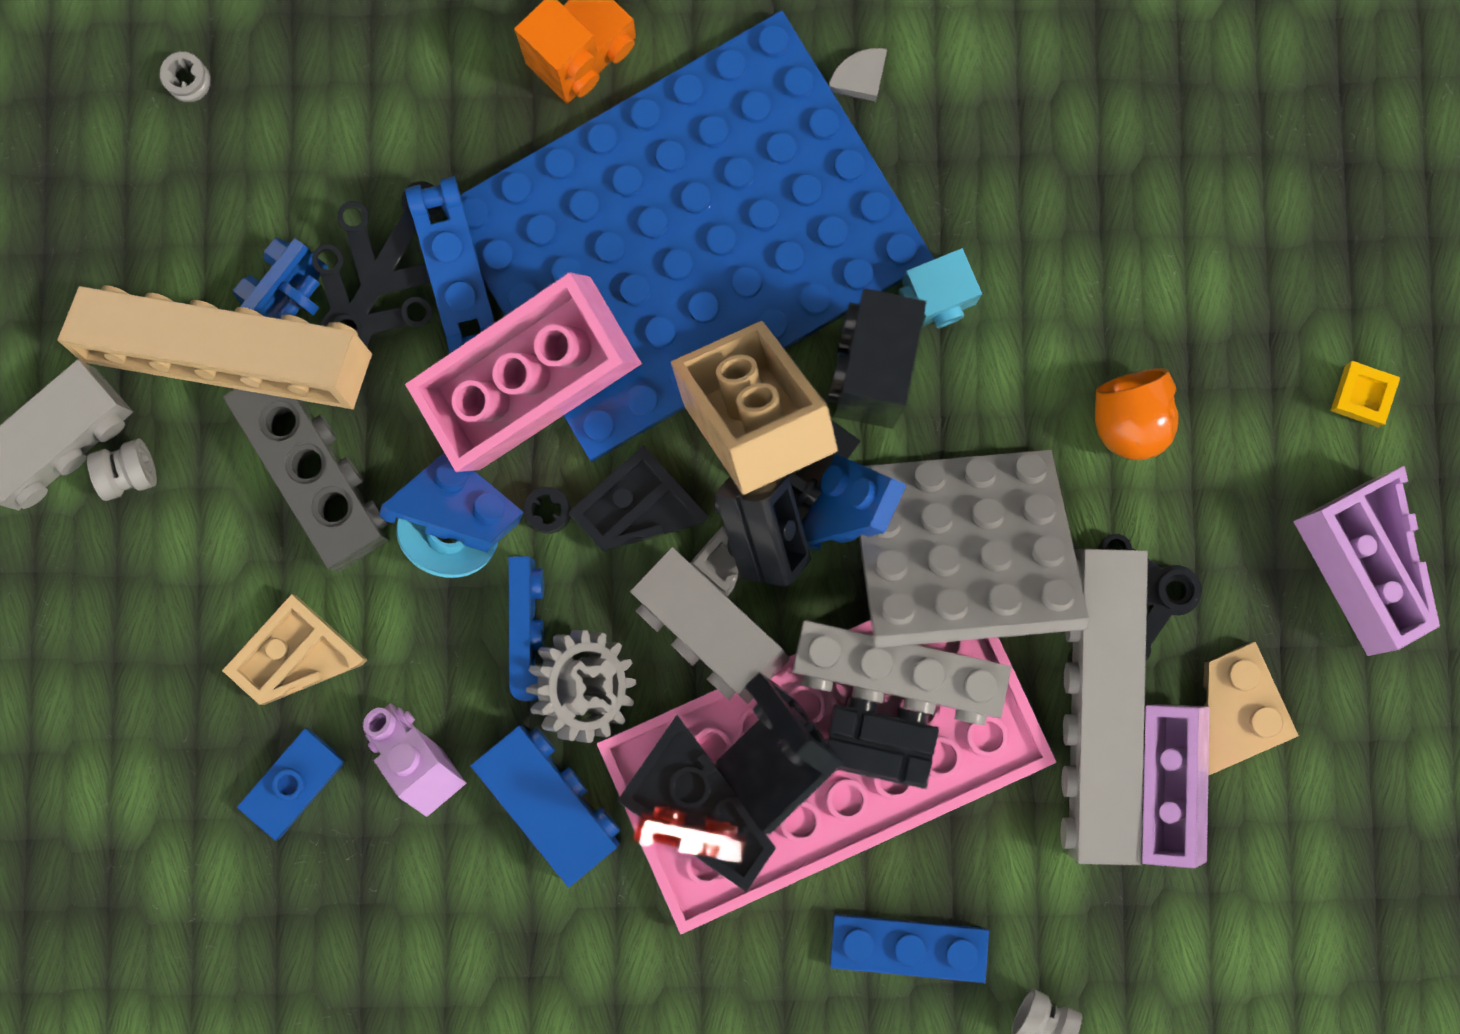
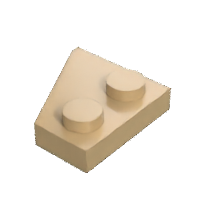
M291 594L222 671L259 705H265L360 667L367 659L297 595Z

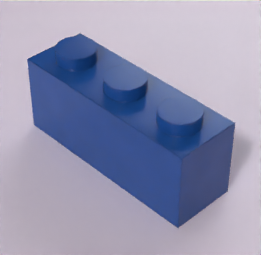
M525 725L518 726L474 762L471 767L569 888L621 844L615 837L620 832V828L605 809L600 807L594 811L582 795L588 789L570 767L562 772L550 755L556 750L542 731L536 727L530 732Z

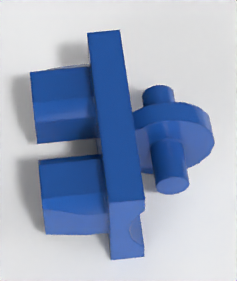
M274 238L264 251L263 260L272 267L259 282L251 275L244 277L233 290V295L241 304L240 307L252 309L265 317L281 319L282 315L295 316L301 308L314 316L319 307L308 298L320 285L318 279L321 277V274L317 273L312 265L313 253L295 238L291 243ZM317 258L320 267L323 269L329 267L321 259Z

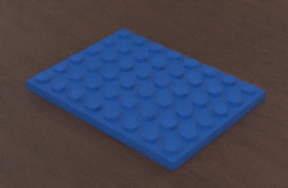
M783 11L776 13L461 194L483 279L505 316L569 272L589 276L592 278L642 363L564 415L591 463L685 409L671 361L760 321L765 323L784 350L846 315L849 302L859 304L863 288L886 292L903 281L907 270L934 260L930 250ZM442 205L444 213L450 219L447 206Z

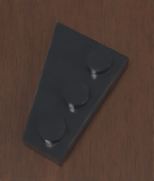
M677 714L617 802L747 892L775 851L776 846L767 834L758 828L721 772Z

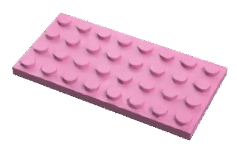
M871 620L851 628L849 631L873 636ZM999 637L915 644L917 646L1012 666ZM795 654L789 656L790 660L771 680L794 696L826 739L833 705L845 706L847 696L852 697L854 687L833 683L831 692L801 686L802 675L792 674ZM1013 667L1011 668L1001 718L987 717L985 726L955 720V709L937 705L935 706L934 715H928L927 725L939 727V733L926 789L837 770L771 834H767L776 846V849L747 892L625 807L680 935L1057 763ZM714 690L597 743L619 796L624 792L677 714L716 765V761L759 720L753 712V708L757 705L755 699L753 698L747 704L736 693L728 700L719 690ZM884 694L883 703L877 704L876 713L896 718L898 708H903L905 698Z

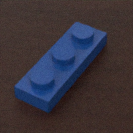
M834 914L829 966L833 969L985 983L989 930L981 927Z

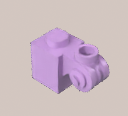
M391 703L385 708L371 710L364 719L363 729L366 733V738L369 740V748L374 753L379 752L381 754L374 762L396 795L428 817L466 784L465 780L444 750L414 727L412 723L415 719L409 711L405 712L402 708H397Z

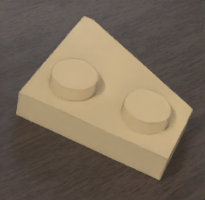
M1256 642L1247 643L1204 662L1203 687L1206 690L1204 706L1210 707L1209 775L1299 736Z

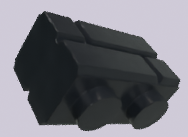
M789 475L745 495L741 493L730 476L715 492V509L722 516L728 535V552L735 559L740 579L755 582L765 580L767 584L784 587L792 584L811 561V555Z
M848 696L845 706L833 705L826 740L844 762L838 770L921 789L927 788L939 733V727L927 725L929 714L898 708L895 718L877 714L878 703Z

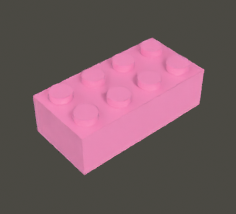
M569 272L405 385L455 472L475 471L489 465L642 363L592 278Z

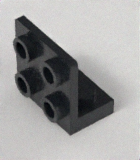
M759 672L745 686L757 702L753 712L759 720L716 761V767L758 828L769 835L834 774L844 762L794 696Z

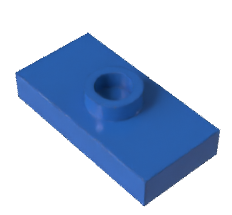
M306 728L237 808L273 840H280L347 761L314 732Z

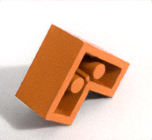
M543 0L514 28L526 65L566 104L576 95L583 97L589 93L597 84L600 78L599 73L611 61L618 63L623 60L634 47V39L636 38L634 19L614 0H568L564 5L558 0Z

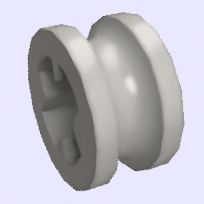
M176 52L171 54L163 61L160 68V79L163 86L180 101H197L209 90L211 83L209 71L191 53ZM189 67H192L191 73L195 76L194 81L190 85L183 81L182 87H179L180 81L176 78L177 73L181 69L188 73Z

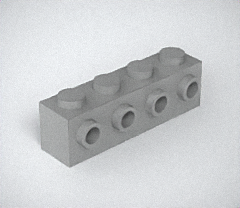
M804 621L801 626L792 674L802 675L801 686L831 692L833 683L854 687L852 697L883 703L884 694L905 698L903 705L905 709L934 715L935 706H942L956 710L955 720L985 726L987 717H1002L1012 666L917 645L875 648L872 635Z

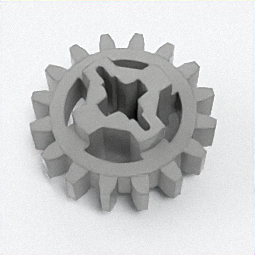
M571 630L570 636L555 635L553 637L555 649L541 647L538 650L541 658L544 660L542 666H530L529 671L538 677L537 684L526 687L527 693L538 695L539 701L530 709L532 714L547 715L541 727L544 730L557 731V738L561 740L574 741L576 739L578 742L591 743L594 736H610L611 732L608 723L623 724L625 719L619 711L621 706H633L634 700L625 695L626 688L636 685V679L626 678L624 673L633 664L631 659L617 658L622 645L618 642H606L605 633ZM580 652L590 654L587 658L581 657L578 661L571 658ZM586 711H590L592 713L591 716L585 719H574L576 715L583 716Z

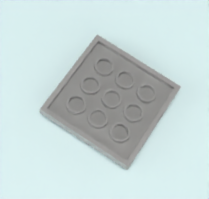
M1052 450L865 466L907 485L886 532L870 537L865 535L859 536L875 648L1087 630L1089 614Z

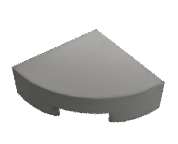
M866 49L849 56L835 70L829 84L831 91L836 94L876 102L887 49Z
M722 526L690 564L728 598L736 585L739 572L734 557L728 552V535L726 529Z

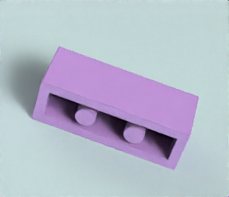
M1168 704L1146 706L1142 864L1197 868L1207 862L1210 707Z

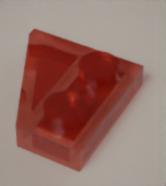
M655 806L653 815L643 813L638 819L633 839L635 842L650 845L651 841L677 847V850L738 863L742 861L746 837L736 835L738 829L736 825L707 819L705 827L685 823L686 813L660 806Z

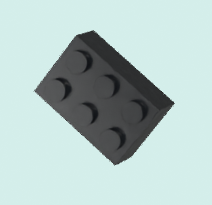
M863 288L859 304L849 302L837 351L839 355L833 372L827 401L837 404L834 417L893 429L907 403L926 300Z

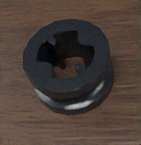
M553 487L535 489L528 495L524 503V514L527 522L541 533L553 534L559 532L567 526L571 518L568 514L571 511L568 499L561 491ZM546 497H550L554 505H561L560 516L554 514L553 516L556 521L550 524H545L541 516L534 515L535 506L542 507L539 501Z

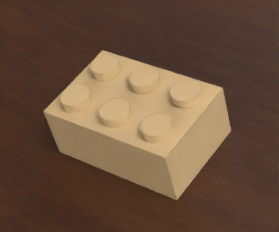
M763 321L671 361L684 407L743 495L838 451L826 403Z

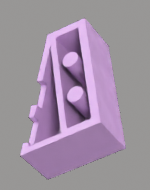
M1405 466L1377 476L1293 521L1367 656L1399 650L1440 627L1426 562H1420L1413 531L1418 530L1415 514H1409L1403 483L1408 482Z

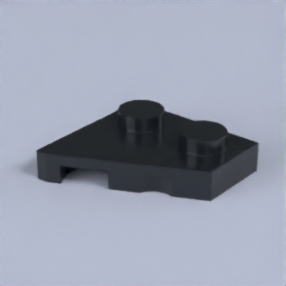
M644 445L568 513L603 552L701 525L709 519V516Z

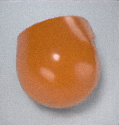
M1154 368L1130 373L1112 379L1096 389L1095 425L1097 433L1103 444L1114 454L1130 460H1145L1158 456L1172 444L1178 429L1179 418L1174 400L1176 385L1168 369Z

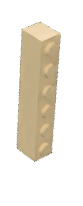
M107 285L102 286L101 290L78 287L57 340L79 360L89 364L354 409L372 353L358 337L357 331L341 323L330 322L326 327L309 324L304 319L293 315H282L281 319L265 317L252 309L244 307L236 308L235 312L221 310L212 304L200 300H191L190 304L178 303L160 294L146 293L145 297L129 295L119 288Z

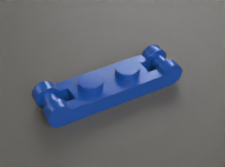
M455 176L440 179V185L422 189L420 184L405 188L406 198L416 227L450 353L480 334L476 333L463 337L460 322L478 318L481 332L495 323ZM446 205L450 219L432 224L428 209Z

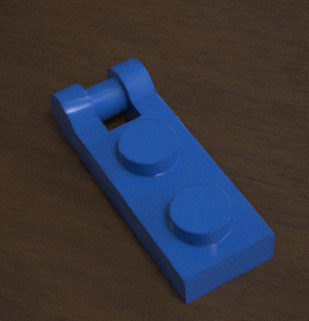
M529 556L509 557V687L512 695L520 701H535L539 699L538 695L527 693L526 687L537 684L538 677L533 675L529 668L530 666H536V650L544 647L543 619H535V599H543L544 573L542 568L535 569V560Z

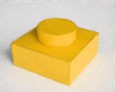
M1351 361L1345 365L1331 411L1375 427H1381L1386 424L1400 377Z

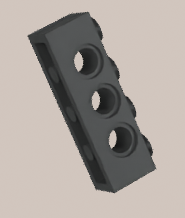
M238 389L223 396L327 569L340 572L390 541L383 530L384 527L389 525V522L379 516L381 508L374 499L368 502L364 499L357 485L363 482L361 475L347 456L340 460L331 445L332 442L337 440V437L321 414L314 417L305 401ZM286 413H294L296 424L293 431L286 436H278L276 433L277 420ZM319 454L322 460L320 472L314 478L304 479L301 472L302 463L307 457ZM344 496L348 502V512L340 521L331 522L327 516V507L334 498Z

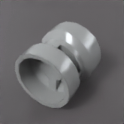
M139 438L123 443L119 450L111 452L102 449L89 453L87 456L90 479L97 494L104 501L121 497L127 489L134 488L141 491L155 487L157 484L153 459L146 444Z
M1031 989L1018 1009L1011 1034H1078L1082 1023V1014L1069 1006L1060 1008L1053 1006L1048 995L1036 989Z

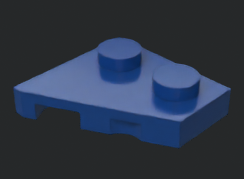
M443 453L386 501L381 507L379 516L390 523H395L397 517L426 526V534L442 539L453 538L462 542L465 546L488 552L520 523L524 512L475 471L455 472L446 454Z
M835 454L830 467L824 472L821 479L820 489L822 494L811 507L803 524L808 548L818 550L821 549V544L825 541L834 540L842 544L854 541L860 535L870 537L885 533L907 485Z

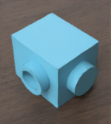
M963 248L907 270L902 281L904 287L899 289V295L927 301L922 327L934 322L937 328H942L964 317L962 310L976 305L982 296Z

